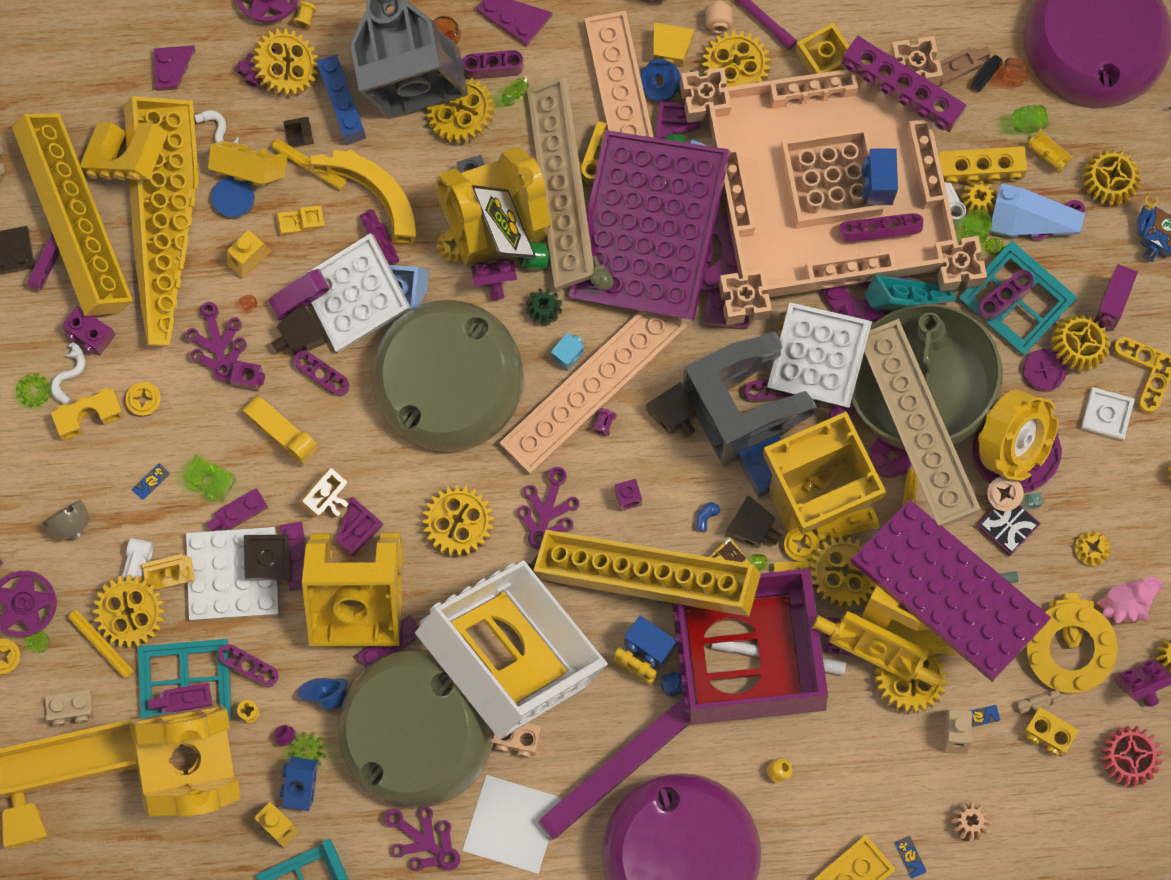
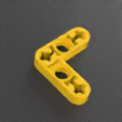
M1122 337L1114 345V354L1120 359L1151 371L1138 406L1144 414H1153L1158 409L1171 379V355L1133 339ZM1123 344H1126L1128 349L1125 353L1121 351L1120 347ZM1134 348H1138L1134 354V357H1132V351L1134 350ZM1142 351L1148 352L1150 360L1147 362L1140 360L1139 353ZM1165 360L1168 362L1169 367L1165 369L1162 375L1159 372L1162 368L1161 363ZM1153 379L1161 380L1163 388H1153L1151 381ZM1151 394L1155 395L1152 400L1153 405L1147 408V403L1144 401H1147Z

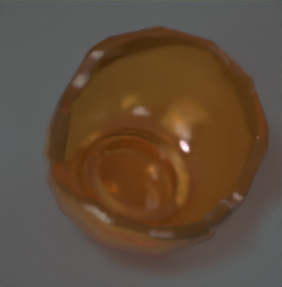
M442 15L433 20L438 30L455 44L460 41L461 29L452 17Z

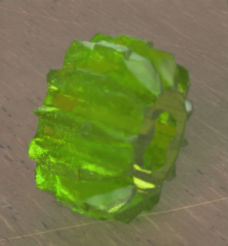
M1035 104L1020 107L1012 113L1014 130L1019 133H1033L1043 130L1049 125L1047 108L1042 105L1037 106Z
M302 732L301 740L295 736L293 739L297 744H289V748L295 751L289 752L288 756L290 758L294 756L317 760L318 766H321L322 764L318 758L325 759L326 754L321 751L327 749L326 745H320L323 741L322 737L315 739L314 732L310 733L309 738H307L305 732ZM307 746L311 749L309 756H306L305 753L302 754Z

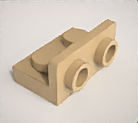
M91 690L45 697L47 708L46 722L52 724L53 727L64 726L69 721L85 723L89 721L88 718H94Z

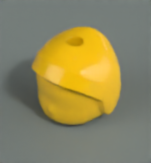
M782 758L773 760L767 766V775L773 782L781 783L791 777L792 764Z

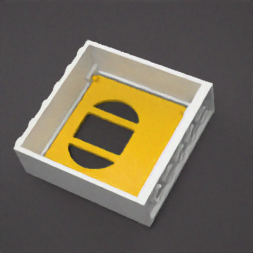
M525 561L518 564L511 563L503 572L498 570L488 580L483 578L473 588L468 586L458 596L455 594L450 596L444 604L440 602L435 604L429 610L431 614L419 622L421 626L415 632L499 740L587 688L608 665ZM492 618L508 624L517 633L523 645V656ZM484 621L516 662L498 671L466 630Z

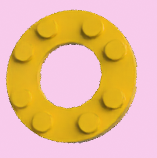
M1062 603L1047 609L1045 613L1051 619L1026 645L1027 659L1031 669L1044 684L1060 692L1080 693L1095 688L1108 677L1117 659V638L1110 622L1099 611L1085 604ZM1064 627H1081L1093 639V657L1087 665L1080 669H1063L1051 657V639L1057 631Z

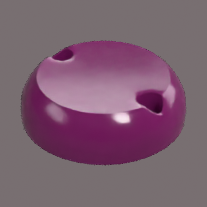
M1034 0L1029 9L1024 28L1026 56L1038 79L1060 98L1080 106L1092 108L1119 106L1133 101L1146 93L1162 75L1171 54V17L1163 0Z
M675 773L662 775L635 787L620 801L611 814L602 841V866L606 880H757L760 869V839L754 820L746 806L724 785L696 774ZM660 794L662 795L665 805H662L659 802L658 798Z

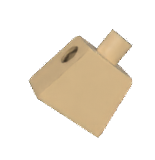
M945 710L944 753L967 754L971 745L972 711Z

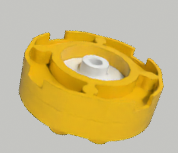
M1022 389L1010 390L987 412L984 428L978 436L980 458L985 468L1007 479L1022 481L1031 476V473L1028 472L1035 465L1041 467L1050 454L1058 430V418L1053 417L1052 409L1056 408L1054 403L1045 397Z

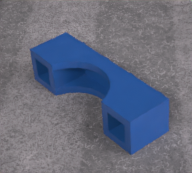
M337 54L318 60V69L333 106L345 144L349 145L366 139L363 125Z

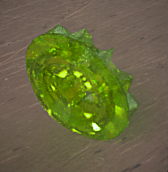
M525 77L514 80L503 92L501 102L505 106H511L518 102L523 94L527 92L529 81Z
M40 374L24 376L16 387L18 400L30 408L41 407L42 404L48 402L51 394L49 381ZM31 384L35 386L36 389L40 388V390L37 391V398H35V396H33L32 394H28L29 392H31Z

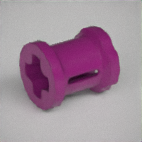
M599 408V416L595 425H592L591 430L597 434L609 436L610 426L617 415L610 410Z

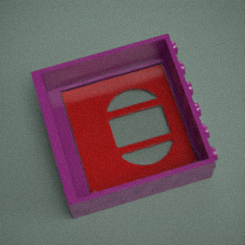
M810 568L760 573L754 597L758 599L753 601L750 616L672 603L674 628L677 635V652L680 661L679 669L680 675H682L685 717H690L691 725L826 711L828 690L819 630L812 628L817 614ZM724 620L743 622L755 631L753 633L704 637L710 627ZM757 641L760 668L715 673L707 672L705 645L723 642ZM753 676L761 677L753 688L738 694L722 692L710 683V681Z

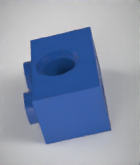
M291 756L289 763L284 764L282 777L285 778V784H282L280 790V797L283 798L282 807L304 811L310 810L314 801L318 768L317 760ZM294 781L300 782L302 785H297Z

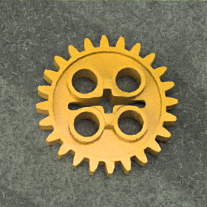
M277 28L273 33L268 31L255 43L254 46L256 48L251 52L254 57L250 62L256 64L252 68L253 71H258L255 78L263 79L260 85L267 84V91L273 88L275 89V95L282 91L283 97H286L288 93L293 97L297 93L299 95L303 93L304 89L307 90L310 84L315 81L314 77L318 74V71L315 69L318 65L313 61L318 55L311 54L315 48L307 47L309 40L303 42L302 34L295 37L294 30L288 34L287 28L281 33ZM271 48L275 49L278 55L274 54ZM292 51H295L298 57L294 56ZM272 68L278 72V75L273 73ZM292 71H295L298 77L294 76Z
M733 30L732 36H729L725 31L724 38L717 35L716 42L710 41L709 46L711 48H705L707 55L702 57V61L705 62L702 63V69L705 70L704 76H706L708 69L724 67L725 75L733 74L735 76L733 79L726 78V87L763 82V80L768 79L767 73L771 69L768 66L771 64V58H767L769 50L763 51L765 43L758 45L759 37L752 40V33L745 37L743 30L740 32V35H736L735 30ZM746 49L748 52L745 54H741L738 52V50ZM725 55L728 59L720 60L718 56ZM747 67H752L755 69V71L750 73L747 72L745 69Z
M473 78L469 82L466 80L469 95L426 108L430 113L427 115L430 121L429 124L431 128H434L435 134H439L442 140L447 137L449 143L454 138L457 144H460L461 139L468 143L469 137L477 140V133L483 136V128L490 129L487 122H494L491 115L496 114L493 108L496 104L492 100L491 92H489L487 86L482 85L481 81L475 84ZM479 101L476 105L471 106L473 102ZM447 115H451L449 119H444ZM471 120L469 124L463 125L465 121Z
M456 485L453 492L450 487H447L446 494L439 490L440 498L432 496L434 504L427 503L426 506L430 511L423 512V515L428 518L422 521L423 525L429 526L424 529L425 534H430L427 538L428 542L435 540L433 547L436 549L441 546L440 551L442 554L449 550L450 557H452L454 551L458 553L459 557H461L462 551H465L470 556V549L472 548L478 552L477 545L485 546L483 539L491 538L487 531H494V527L489 524L495 522L494 517L489 516L493 513V509H486L490 505L489 501L482 502L484 495L480 494L476 497V489L469 493L467 486L464 487L463 491H460L459 486ZM456 502L460 505L456 511L448 509L451 503ZM468 504L469 507L465 510V512L462 515L463 523L459 522L455 528L454 519L459 520L463 512L464 506ZM472 512L480 515L475 521L468 519V515ZM445 521L450 524L446 530L438 528V524ZM455 528L452 538H448L449 534ZM462 531L469 533V537L465 540L457 538V535Z
M839 536L837 543L831 538L829 545L823 542L821 544L822 549L817 548L814 551L817 556L810 558L815 563L808 566L810 570H813L811 573V578H814L812 586L818 587L815 594H823L821 601L828 598L829 606L837 602V608H840L845 603V607L849 609L852 602L855 607H858L860 601L863 603L867 601L866 595L872 596L873 591L871 589H875L877 586L875 582L851 563V559L862 548L859 546V539L853 544L851 537H848L844 542L842 536ZM830 556H837L839 564H833ZM825 568H828V569L834 570V571H830V572H829V571H826ZM842 569H845V573H848L846 577L843 576ZM858 573H859V574H863V577H860V576L855 575V574H858ZM827 577H833L836 580V586L828 584ZM849 581H855L858 584V590L850 588Z
M129 574L125 581L121 575L118 576V583L116 580L111 579V587L107 584L102 586L105 593H97L101 600L94 601L99 606L98 609L93 610L94 613L99 614V617L94 619V622H101L97 629H105L106 632L103 637L111 635V643L118 639L119 646H123L125 641H127L128 647H132L134 641L137 646H140L142 640L146 643L150 641L148 635L152 637L157 636L154 629L161 630L163 628L158 622L166 620L160 616L161 613L167 611V609L160 606L166 601L158 599L162 592L155 593L154 589L157 585L154 584L149 587V579L141 582L140 575L136 576L135 580H133L132 575ZM135 591L142 595L140 603L135 602L133 599ZM123 592L127 593V600L123 595ZM113 597L120 600L121 606L119 609L112 606ZM133 608L134 612L131 614L126 613V609ZM140 613L147 615V624H142L139 621ZM119 619L126 621L127 627L125 630H121L118 627Z
M928 655L923 663L927 669L942 675L936 688L919 679L914 680L912 683L911 680L907 681L881 667L876 668L874 673L879 676L875 678L874 682L881 683L876 690L884 691L881 699L888 697L890 700L887 705L890 706L895 703L896 711L902 706L904 707L905 714L909 708H912L913 713L916 714L918 707L922 712H925L927 709L926 704L933 708L935 705L934 701L939 702L941 699L940 695H944L946 691L942 687L948 684V681L943 679L948 675V672L941 671L945 667V663L938 664L941 656L933 657ZM918 684L927 685L929 691H922ZM897 685H902V686H904V687L906 688V691H907V692H906V693H901V692H899V691L897 690L896 686H897ZM911 688H913L915 696L911 695Z

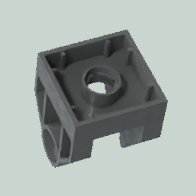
M367 0L366 11L350 43L358 89L364 97L391 119L469 95L460 48L441 33L437 25L428 16L411 4L409 0ZM394 6L393 12L387 13V8Z
M776 332L732 343L684 367V389L696 412V418L723 467L738 460L740 452L777 434L782 436L796 425L810 418L818 410L807 391L765 403L743 415L737 409L728 390L739 385L781 356L780 350L783 348Z

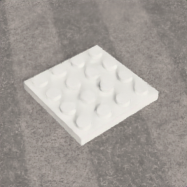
M371 233L312 269L321 270L330 288L326 294L312 302V305L335 351L338 353L411 309L380 246Z
M790 302L780 337L783 349L780 350L781 356L774 360L767 387L791 394L807 391L812 399L849 408L872 322Z
M275 527L186 533L187 556L192 558L194 581L188 583L190 622L279 616L278 580H244V535H276Z

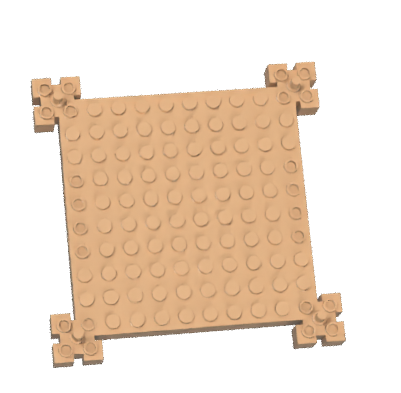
M934 36L917 38L916 44L911 46L909 40L892 42L889 50L891 57L938 86L940 84L943 74L940 60H935L938 51ZM724 67L708 69L706 76L699 77L698 71L681 73L680 88L682 98L685 99L684 109L687 123L704 121L705 114H707L713 146L731 151L722 192L738 273L721 275L719 280L721 300H725L723 310L726 325L743 323L745 316L751 315L752 321L769 319L772 312L769 297L871 282L875 274L897 278L939 271L937 279L940 292L956 290L961 282H965L966 288L982 286L984 284L987 274L984 260L978 261L982 253L979 237L961 238L959 244L957 242L933 127L929 119L921 118L912 108L904 107L898 102V99L884 94L879 87L873 83L865 82L862 76L847 69L726 87ZM885 71L879 72L882 76H889ZM898 83L899 87L907 88L904 83ZM916 95V97L920 100L925 99L923 95ZM870 148H897L898 192L893 205H866V198L862 197V186L865 185V177L861 175V167L864 164V157L868 156ZM917 213L923 217V230L919 234L856 242H845L839 237V226L845 221ZM888 225L887 227H888V228H896V227H898V226H896V225ZM868 227L866 230L873 231L875 228Z

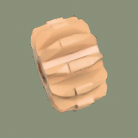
M973 802L969 803L968 808L965 804H961V811H954V815L958 818L952 819L951 823L959 824V826L954 828V832L956 833L961 830L963 832L960 835L961 839H964L966 834H968V839L972 842L974 834L980 840L983 838L981 832L986 834L989 832V829L984 826L991 824V820L984 819L989 812L981 813L980 810L983 807L981 804L976 809H974ZM973 817L975 818L974 823H977V825L973 824L970 827L967 825L969 821H966V819Z

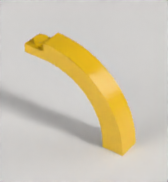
M333 150L332 157H327L323 154L311 156L309 172L344 176L359 182L375 194L389 216L392 229V243L414 244L416 226L411 205L399 184L384 169L364 157L346 151Z

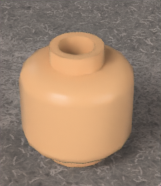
M715 1L706 8L707 28L715 34L727 32L733 26L732 7L724 1Z

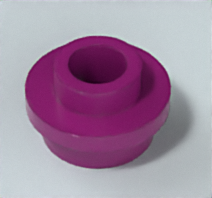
M288 725L278 727L274 732L276 744L278 746L291 744L296 734L295 729Z

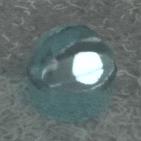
M1043 492L1025 495L1027 505L1033 509L1041 507L1043 504Z

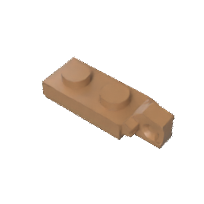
M986 46L977 51L975 48L971 49L969 47L940 61L943 74L940 85H945L983 66V61L990 58L991 52Z

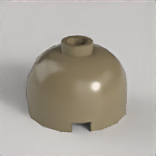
M80 499L59 511L54 517L51 516L45 520L43 525L53 537L61 540L71 538L74 541L84 534L82 530L89 521L88 511Z

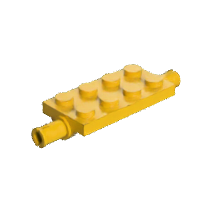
M847 611L841 621L836 624L818 615L813 623V629L830 636L828 642L907 681L919 679L936 688L941 679V674H937L924 667L923 663L928 657V650L856 614Z

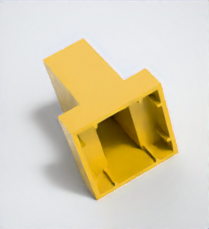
M847 411L764 447L763 456L772 473L768 495L787 533L798 527L801 535L877 502L883 499L886 494V490ZM842 463L850 466L856 479L854 482L817 498L816 495L820 489L814 487L811 493L803 488L809 478L823 472L826 473L821 480L826 483L832 475L828 472V469L838 467Z

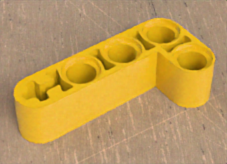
M256 395L242 410L255 425L301 465L305 466L319 451L317 443L304 431L300 432L259 395Z

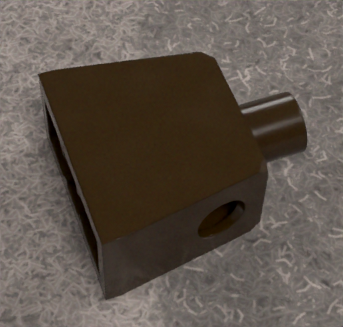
M304 304L297 307L277 325L281 337L271 342L277 354L289 347L294 356L300 351H310L327 343L324 334Z
M681 382L646 404V411L668 434L679 430L684 438H688L696 432L690 423L695 419L696 412Z
M747 496L726 530L727 537L755 548H760L764 540L776 546L782 534L772 529L776 518L750 496Z

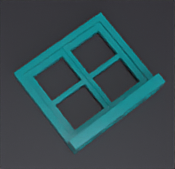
M1012 240L987 266V278L984 284L967 288L959 297L961 302L1023 356L1029 352L1063 313L1077 301L1076 295ZM1011 259L1021 269L1032 273L1034 278L1033 287L1039 283L1059 302L1042 319L1020 299L995 320L986 321L980 316V302L975 297L990 280L998 287L1002 285L994 276ZM1006 291L1005 293L1012 298L1013 295ZM1018 304L1040 322L1024 340L1002 322ZM984 307L983 310L986 313H992L990 310Z
M228 639L138 646L141 709L139 718L173 713H162V710L151 711L149 709L148 700L152 699V687L181 684V687L189 686V683L218 681L219 703L227 708L228 719L232 720L230 669L222 665L218 660L219 650L222 646L228 644ZM229 651L227 653L223 652L225 655L224 659L228 661ZM217 652L218 676L189 678L188 654ZM179 655L180 679L151 682L150 658Z
M330 838L323 841L322 845L256 875L258 880H276L296 871L299 880H304L300 868L323 858L333 880H349Z

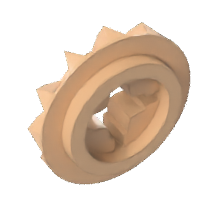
M1003 476L997 477L988 487V500L998 510H1013L1019 506L1023 499V488L1018 480L1007 479ZM1009 485H1011L1009 494L1014 499L1012 500L1011 498L1009 499L1006 497L1004 500L1002 499V501L1000 502L999 500L1001 499V493L999 492L997 487L999 489L1005 490L1009 487Z

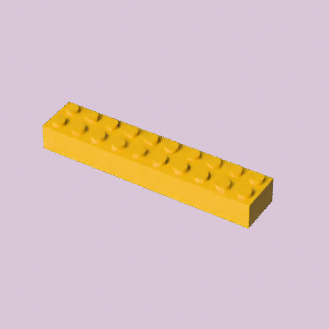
M60 113L24 114L14 124L12 129L84 316L121 313L133 302V299Z
M545 530L533 570L544 581L743 616H750L761 575L754 564Z

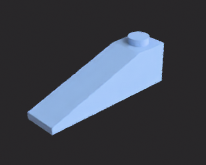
M1002 183L995 203L990 233L1007 237H1018V235L1028 234L1039 236V234L1049 233L1053 235L1080 234L1085 213L1024 188Z
M389 265L411 309L419 306L427 293L429 270L420 267Z

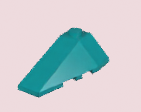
M876 274L873 276L864 295L870 306L878 311H893L919 304L954 302L957 298L952 290L940 292L939 284Z

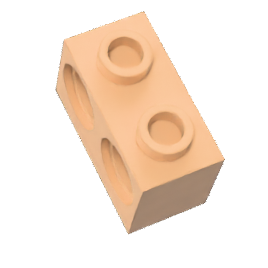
M527 723L512 732L510 739L506 741L499 740L494 733L493 746H495V750L508 753V749L517 751L518 756L530 758V755L536 756L542 726ZM526 735L531 736L534 739L533 743L529 746L522 745V737Z

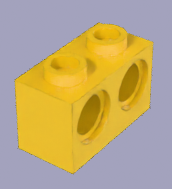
M1039 707L1023 733L1027 735L1026 738L1036 745L1040 743L1047 747L1046 750L1050 754L1063 757L1079 730ZM1040 722L1044 724L1045 732H1037L1035 723ZM1056 734L1062 735L1065 738V744L1060 745L1056 743L1054 736Z

